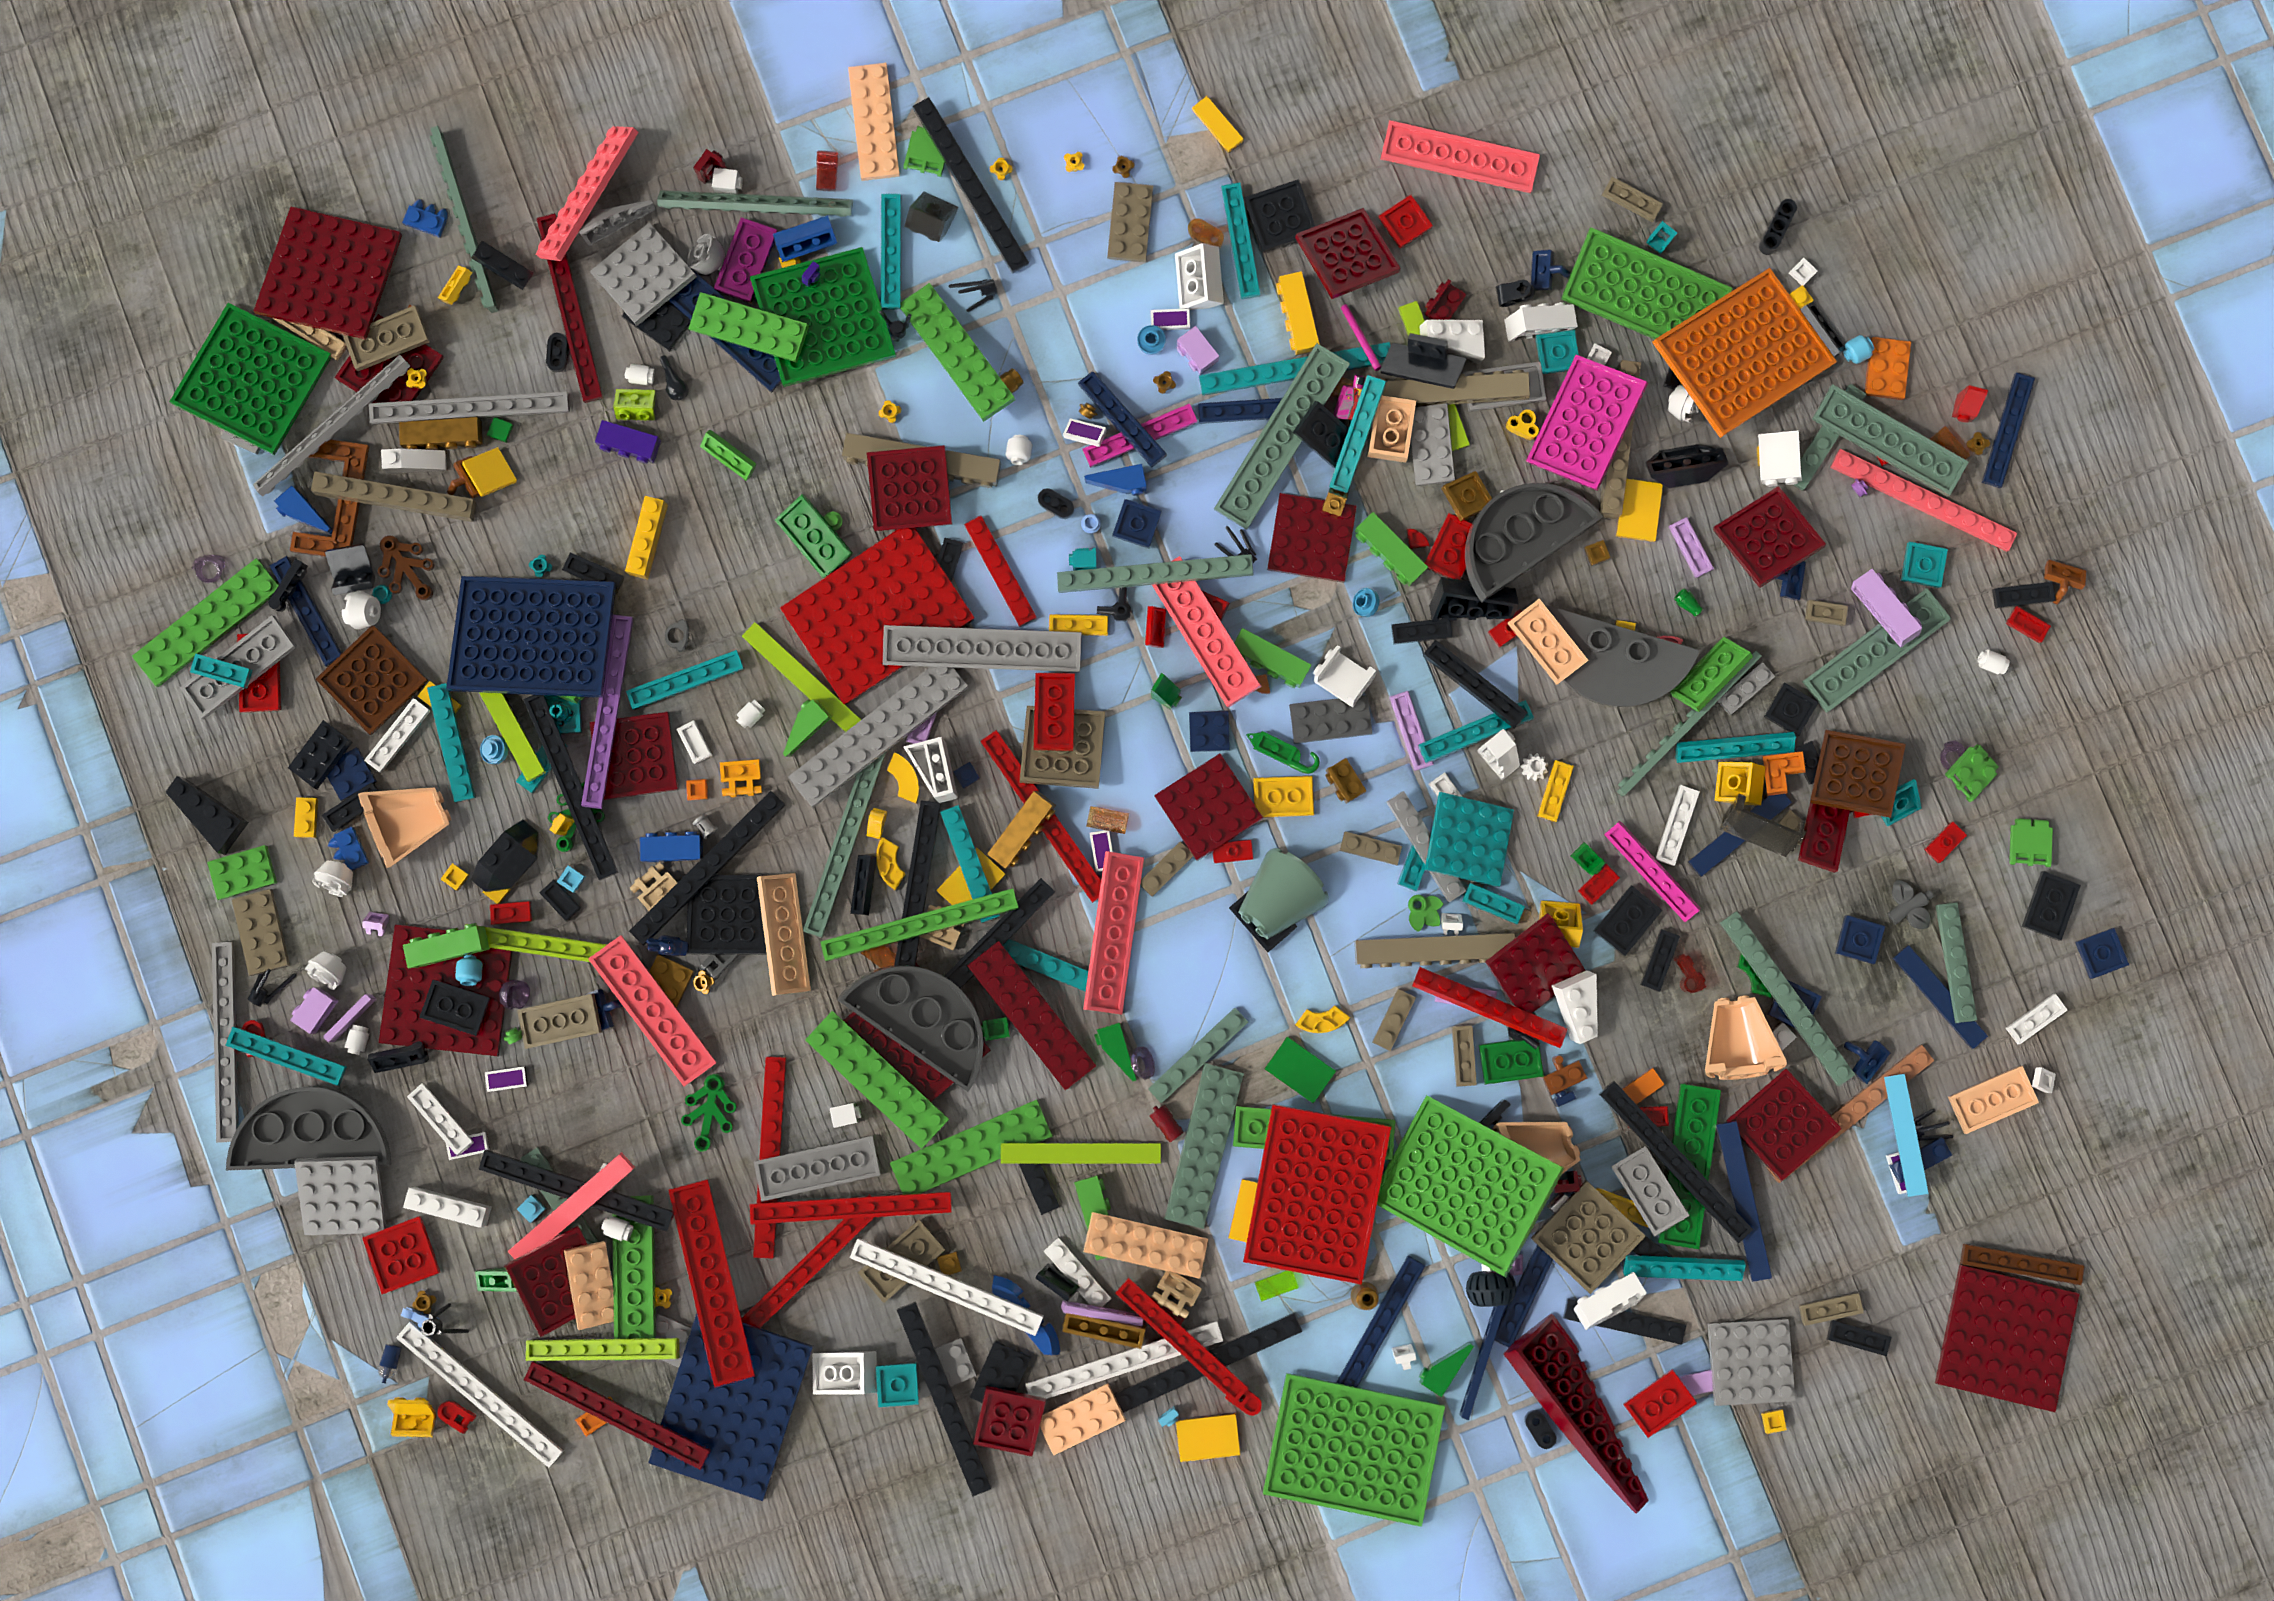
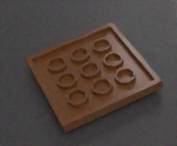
M375 625L370 626L316 678V681L369 735H373L428 682L424 675Z
M1825 730L1810 803L1891 818L1906 744Z

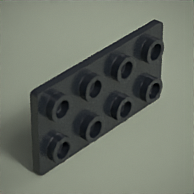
M1410 333L1408 346L1397 343L1391 344L1380 373L1455 389L1466 364V358L1448 354V341Z

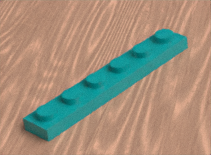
M1239 182L1221 185L1241 299L1260 296L1241 184Z
M881 194L882 309H901V194Z
M1367 375L1329 485L1330 488L1349 493L1387 381Z
M735 650L626 690L632 709L635 710L744 669L738 651Z
M447 683L428 687L427 690L453 799L457 803L473 799L475 794L451 693L446 689Z
M1526 700L1517 703L1528 712L1519 725L1533 720L1534 716ZM1493 713L1418 745V748L1427 764L1492 737L1502 729L1506 731L1512 727Z
M1794 732L1678 742L1676 743L1675 759L1677 763L1792 753L1795 749L1796 736Z
M959 805L941 811V816L972 899L991 895L990 887ZM1000 914L982 918L980 921L981 923L1000 917Z
M1011 939L1003 945L1017 964L1086 992L1089 971Z
M232 1027L225 1045L340 1086L347 1066L237 1027Z
M1626 1255L1623 1274L1625 1277L1634 1272L1637 1277L1742 1281L1746 1264L1744 1260Z

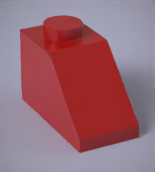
M1971 385L1967 386L1956 396L1952 417L1958 418L1957 420L1960 422H1971L1977 417L1988 390Z

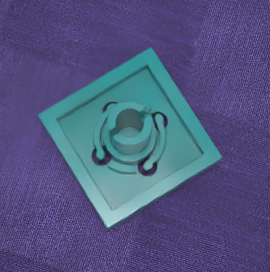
M545 695L550 707L549 712L554 717L560 734L582 733L581 700L576 704L558 696Z

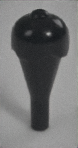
M663 355L659 360L665 371L667 395L674 401L683 400L688 395V385L672 369L667 356Z

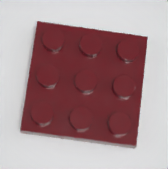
M986 1386L973 1444L1032 1457L1046 1398Z

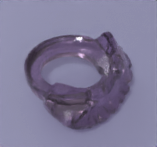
M203 555V557L200 556L194 560L192 569L195 570L197 577L201 581L213 583L220 578L222 569L225 567V560L218 555ZM207 561L213 562L217 569V574L212 579H207L202 574V568Z
M1955 740L1945 743L1944 749L1940 753V761L1947 770L1952 767L1947 762V753L1955 751L1961 757L1966 751L1965 747Z
M1146 1047L1135 1048L1131 1056L1132 1069L1138 1077H1142L1144 1080L1150 1079L1155 1072L1153 1056ZM1138 1057H1141L1145 1063V1070L1143 1072L1137 1065Z

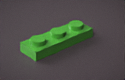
M712 430L706 432L700 447L747 481L751 477L756 463Z

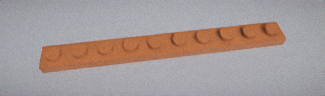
M1923 1045L1916 1047L1830 1116L1842 1129L1804 1163L1888 1098L1884 1077L1905 1074L1907 1083L1930 1065L1934 1059ZM1766 1166V1168H1767L1768 1171L1771 1173V1175L1775 1178V1180H1776L1778 1183H1780L1781 1181H1780V1180L1775 1176V1174Z

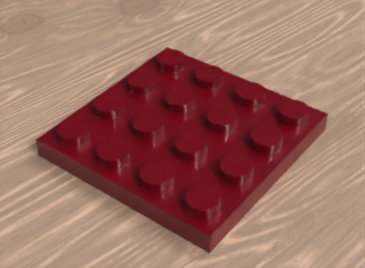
M1364 208L1297 233L1295 237L1331 299L1395 275L1401 269Z
M378 314L373 322L380 320L384 317ZM426 344L400 354L410 365L408 370L411 368L418 371L424 369L427 372L425 376L426 383L444 359L443 355ZM349 356L334 378L357 393L397 356L361 371L355 369L351 356ZM406 372L404 375L397 377L388 389L380 392L377 399L372 403L415 401L423 388H416L414 386L409 388L406 385L408 381V374Z
M945 445L866 452L874 531L953 524Z
M1779 486L1713 527V531L1759 588L1826 546L1823 539Z
M1280 493L1267 570L1344 583L1357 506L1345 504L1341 516H1337L1323 511L1325 500Z
M669 712L617 718L604 800L678 790ZM589 722V723H590V731H591V740H592V737H593V731H594L595 722Z
M1220 753L1154 795L1196 861L1204 858L1263 820L1262 815Z
M1549 913L1485 961L1513 1006L1529 1013L1536 1011L1555 996L1552 985L1586 971Z
M1784 1069L1726 1120V1122L1737 1120L1740 1137L1781 1182L1842 1129L1787 1069Z
M578 1226L504 1265L540 1337L576 1318L564 1250L588 1245Z

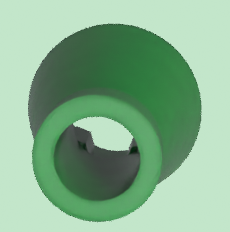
M1683 588L1674 597L1676 605L1688 611L1694 617L1703 610L1692 592L1686 588Z

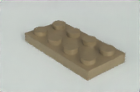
M1115 182L1107 259L1146 263L1153 185Z
M415 305L372 322L367 340L343 335L353 365L357 371L430 342L418 308Z
M267 889L231 899L249 976L265 973L267 969L272 971L290 966L273 890Z
M594 993L517 1010L525 1049L602 1033Z
M920 1219L885 1248L924 1266L930 1264L946 1250ZM868 1265L858 1272L883 1303L908 1283Z

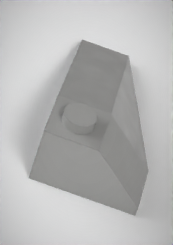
M648 200L592 211L579 232L587 245L591 246L653 212L656 208L653 202Z

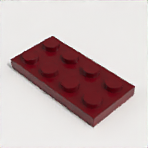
M1810 803L1798 861L1833 873L1837 872L1850 810Z

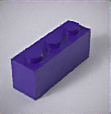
M602 420L595 443L602 451L608 453L611 450L616 451L619 456L625 458L633 456L637 458V461L648 464V461L655 462L661 440L658 436Z

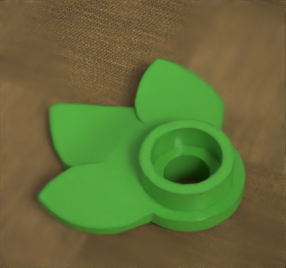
M1412 896L1408 901V908L1411 911L1409 923L1412 928L1419 932L1424 924L1439 926L1440 917L1437 910L1443 906V902L1435 896ZM1415 901H1419L1421 903L1420 908H1415Z

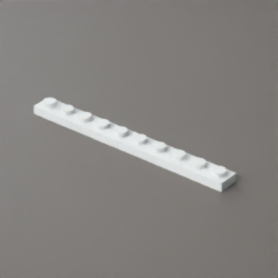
M860 1238L856 1240L850 1255L851 1259L1036 1336L1044 1317L1041 1314Z
M412 1321L396 1337L548 1468L563 1453V1450L438 1343L429 1336L423 1335L422 1330Z
M1217 1321L1187 1330L1204 1347L1223 1341ZM1163 1338L1144 1344L1141 1349L1132 1348L1028 1382L1025 1385L1029 1395L1048 1399L1182 1354Z

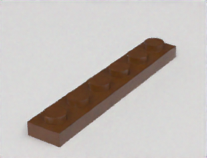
M1967 1244L1962 1246L1960 1264L2082 1285L2084 1265Z

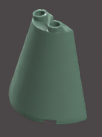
M1278 848L1270 849L1266 853L1238 911L1241 914V918L1246 923L1252 922L1257 927L1255 929L1256 932L1266 939L1324 908L1329 899L1328 893L1326 891L1323 892L1322 887L1324 884L1316 873L1295 855L1289 852L1283 854L1281 853L1282 850Z

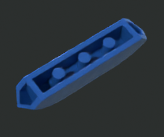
M993 1276L992 1293L1029 1309L1031 1305L1024 1297H1019L1023 1290L1016 1283L1004 1277ZM1042 1319L1036 1336L1025 1332L1044 1355H1060L1059 1339L1050 1322L1043 1326L1042 1323L1044 1321Z

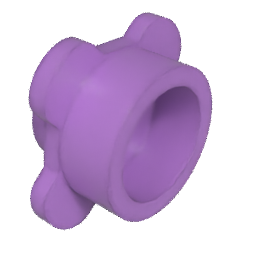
M1856 478L1855 482L1851 484L1852 488L1859 497L1864 494L1866 496V491L1869 488L1863 480L1858 481Z

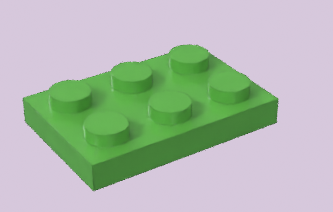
M266 845L207 862L217 900L277 884Z

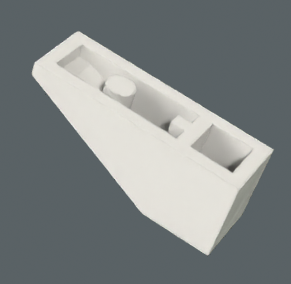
M403 448L381 450L382 469L388 474L447 470L445 450Z

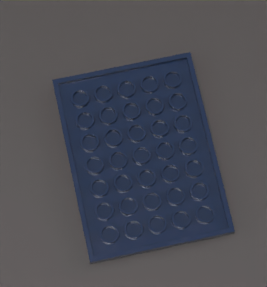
M461 576L446 689L459 692L603 698L616 591L615 582Z
M696 1313L661 1425L711 1451L701 1470L654 1446L648 1463L763 1501L813 1345L742 1322L755 1377L715 1388Z

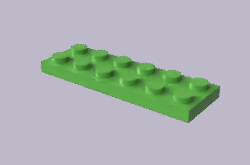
M700 292L688 329L797 363L809 325Z

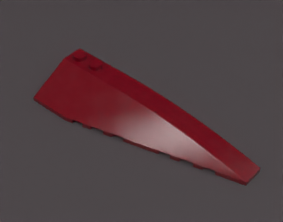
M1551 1313L1517 1339L1503 1355L1578 1452L1636 1514L1649 1499L1638 1476H1635L1633 1473L1630 1458L1625 1456L1621 1439H1617L1613 1422L1602 1399L1598 1398L1595 1392L1596 1386L1593 1380L1590 1381L1585 1371L1587 1367L1584 1361L1581 1362L1577 1354L1579 1353L1577 1346Z

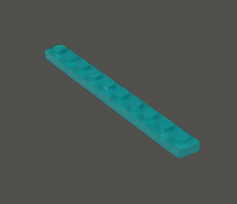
M1390 342L1370 345L1380 365L1383 364L1390 349ZM1362 347L1332 352L1350 363L1346 371L1372 366ZM1308 356L1199 375L1202 396L1294 380Z

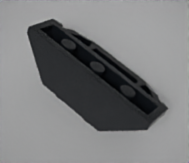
M1700 444L1660 450L1651 459L1646 461L1650 477L1667 488L1708 482L1728 465L1723 448L1716 449Z
M523 819L505 830L477 862L471 880L484 892L512 889L538 859V831Z

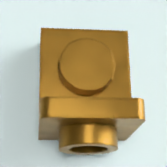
M1330 488L1323 511L1341 516L1349 493Z

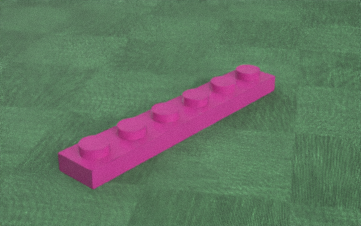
M1189 403L1141 425L1154 440H1158L1197 423V419ZM1121 433L1104 439L1100 447L1090 445L1082 450L1090 468L1132 451L1134 447Z
M1621 821L1617 822L1604 834L1684 922L1700 911L1701 908Z

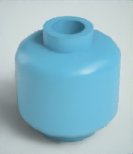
M1858 335L1845 343L1843 354L1848 362L1852 361L1855 364H1859L1873 355L1874 345L1869 337Z
M465 955L463 959L457 961L456 979L461 985L474 986L482 979V962L473 955Z

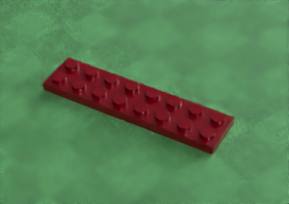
M999 941L967 965L1065 1091L1096 1067L1092 1059Z

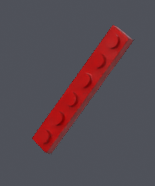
M980 515L965 523L964 526L1019 627L1036 619L1037 617L982 516Z

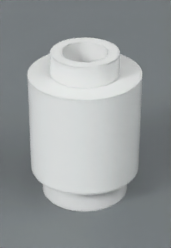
M630 364V367H626L625 379H628L629 383L648 386V384H653L655 369L650 368V366Z
M1989 649L1985 650V652L1982 651L1977 660L1980 668L1995 674H2004L2010 663L2006 656Z
M756 700L748 702L736 714L739 717L736 721L744 728L747 726L751 728L763 716L765 709Z
M353 1025L352 1029H349L344 1047L348 1048V1053L360 1055V1051L365 1052L369 1038V1028Z
M610 1216L609 1219L606 1218L601 1229L604 1230L603 1234L619 1241H628L634 1226L630 1225V1222Z

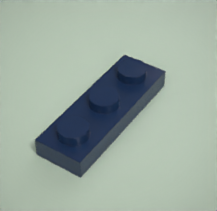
M1942 1137L1920 1148L1924 1170L1952 1156ZM1899 1159L1889 1164L1898 1183L1904 1182V1177Z

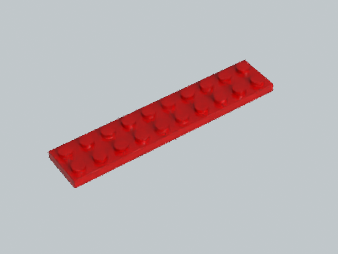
M707 1179L670 1189L668 1191L673 1211H675L674 1217L714 1387L755 1377L709 1181Z

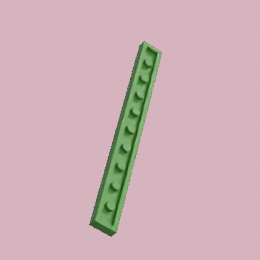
M1012 888L824 940L820 943L825 961L827 962L1019 909L1014 889Z

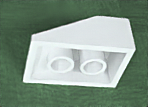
M876 1351L812 1353L813 1394H869L877 1392Z

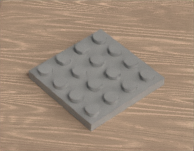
M650 223L645 225L590 271L636 326L697 277Z
M377 1156L296 1159L294 1163L304 1235L376 1233L386 1229Z
M1789 1319L1707 1323L1715 1406L1796 1401Z

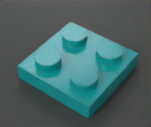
M1575 330L1535 336L1542 374L1568 371L1575 355H1579Z
M1908 542L1901 581L1936 588L1942 587L1948 549Z
M917 1363L876 1365L878 1407L919 1405Z

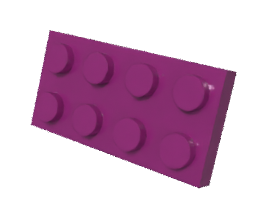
M741 217L714 289L751 303L755 293L750 276L763 273L775 241L773 234L778 232L777 229Z

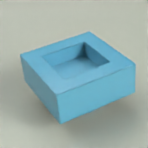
M567 866L557 882L572 893H575L585 879V876L571 866Z
M532 1194L517 1210L529 1223H533L546 1210V1207Z
M1173 1406L1158 1417V1422L1162 1427L1165 1425L1169 1427L1178 1420L1176 1417L1179 1416V1412Z

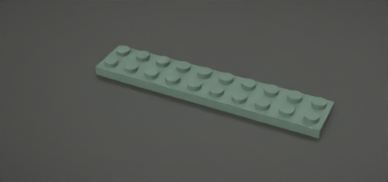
M1316 343L1214 508L1215 511L1247 530L1302 442L1293 433L1294 429L1315 401L1320 402L1323 406L1326 404L1349 367V362Z

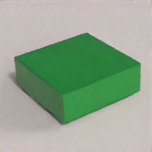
M494 417L487 436L507 443L514 425Z

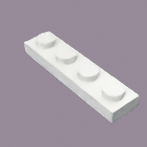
M413 698L364 761L382 773L430 713V710Z
M1683 785L1679 786L1655 856L1657 861L1675 866L1700 791Z
M420 1084L407 1096L457 1156H460L474 1143L425 1084Z
M1059 1237L1044 1250L1045 1254L1058 1269L1080 1286L1078 1292L1090 1305L1103 1307L1111 1299L1108 1293Z

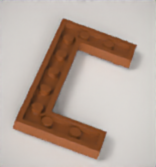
M329 440L319 446V450L316 453L310 454L308 457L345 462L342 476L364 480L370 446ZM338 499L332 537L293 532L290 551L326 557V550L352 546L360 503Z

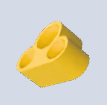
M1524 410L1519 416H1511L1506 422L1508 431L1527 440L1535 439L1539 433V428L1534 424L1536 415L1531 410ZM1529 415L1532 418V422L1524 423L1522 416ZM1511 421H1515L1517 426L1511 425ZM1533 429L1535 434H1530L1528 430Z
M877 808L871 810L868 819V837L881 839L887 817L886 810Z

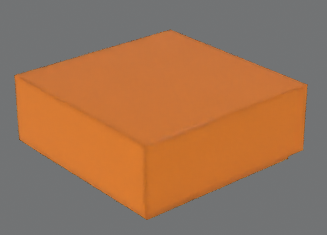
M706 779L686 781L688 801L708 799Z

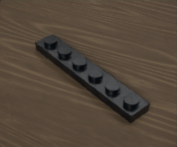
M1437 640L1423 653V657L1512 728L1515 729L1528 714L1527 711Z
M1567 1298L1563 1318L1581 1323L1574 1311L1578 1304L1577 1300ZM1623 1311L1595 1325L1681 1345L1683 1344L1686 1325L1627 1311Z

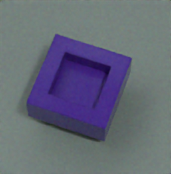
M814 261L802 275V283L808 287L812 282L815 283L821 275L820 266Z

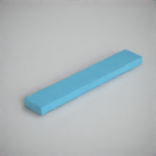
M1905 1074L1884 1077L1907 1197L1929 1194Z

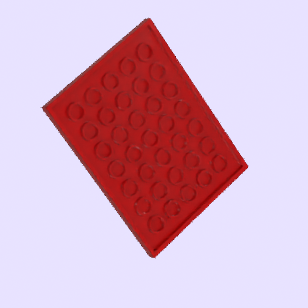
M915 528L897 529L780 607L810 655L845 705L904 667L899 665H883L884 625L962 628L975 619Z
M1272 1104L1243 1262L1362 1285L1391 1126Z

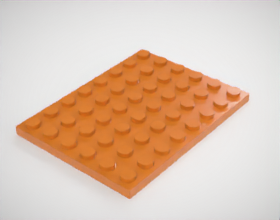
M1770 268L1652 342L1720 438L1837 362Z

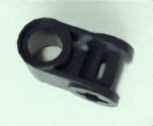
M1519 280L1496 286L1499 307H1508L1531 300L1535 295L1534 286L1527 280ZM1524 287H1527L1528 289H1526L1525 293L1523 294L1522 291H1524Z

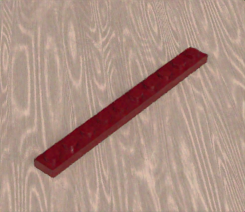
M555 213L536 218L542 240L545 239L549 227L557 219ZM567 254L564 255L561 261L547 259L583 402L588 403L603 399Z
M532 1361L524 1377V1381L699 1470L703 1469L710 1454V1449L536 1361Z

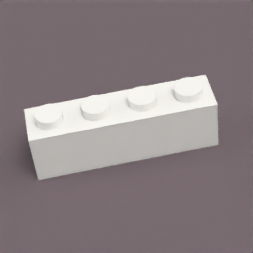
M418 1187L408 1188L403 1206L406 1209L480 1228L487 1226L492 1208L484 1204Z

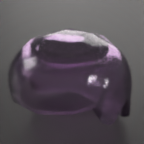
M516 979L506 981L499 992L500 1003L505 1008L512 1010L513 1008H523L528 1002L530 987L524 981Z

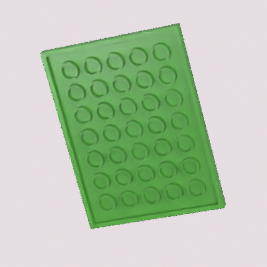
M1426 1095L1393 1155V1160L1390 1161L1382 1176L1377 1205L1502 1276L1507 1277L1564 1168Z
M1286 1373L1263 1494L1422 1527L1445 1406Z

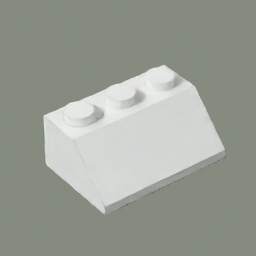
M1202 243L1175 253L1180 309H1208L1224 304L1219 247Z

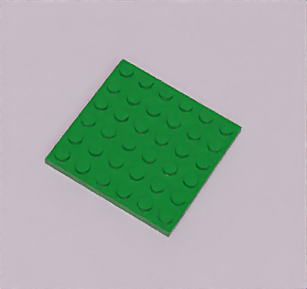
M863 247L750 276L760 310L809 325L797 363L774 356L783 387L896 357L886 321L879 313L882 308ZM814 261L820 266L821 275L815 283L812 282L808 287L802 283V275Z
M227 303L169 402L275 456L331 360L332 354Z

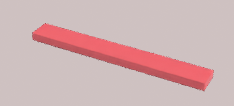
M621 1152L507 1252L514 1259H517L552 1240L631 1172L635 1166Z

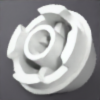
M1678 385L1669 397L1668 411L1681 422L1691 423L1693 418L1690 417L1692 414L1698 413L1699 407L1684 386Z
M360 590L346 595L344 598L347 600L346 608L342 609V617L345 624H350L354 629L360 630L375 625L378 622L381 606L376 597Z
M328 860L314 872L313 884L318 888L322 885V887L329 890L328 893L343 897L352 889L353 872L342 862Z
M323 951L310 959L305 969L308 971L307 974L318 983H328L327 988L335 990L338 985L342 984L347 968L337 955Z

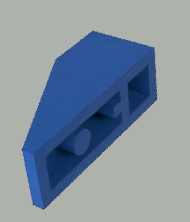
M1142 464L1084 475L1086 484L1124 494L1132 493V496L1141 495L1143 491L1147 490Z
M290 486L274 500L278 505L276 509L283 517L287 515L293 520L332 535L333 529L295 487Z

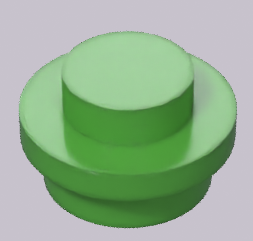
M828 512L824 516V519L834 531L841 528L843 521L840 514Z
M514 1027L505 1032L506 1036L503 1039L508 1044L515 1043L523 1038L522 1031Z

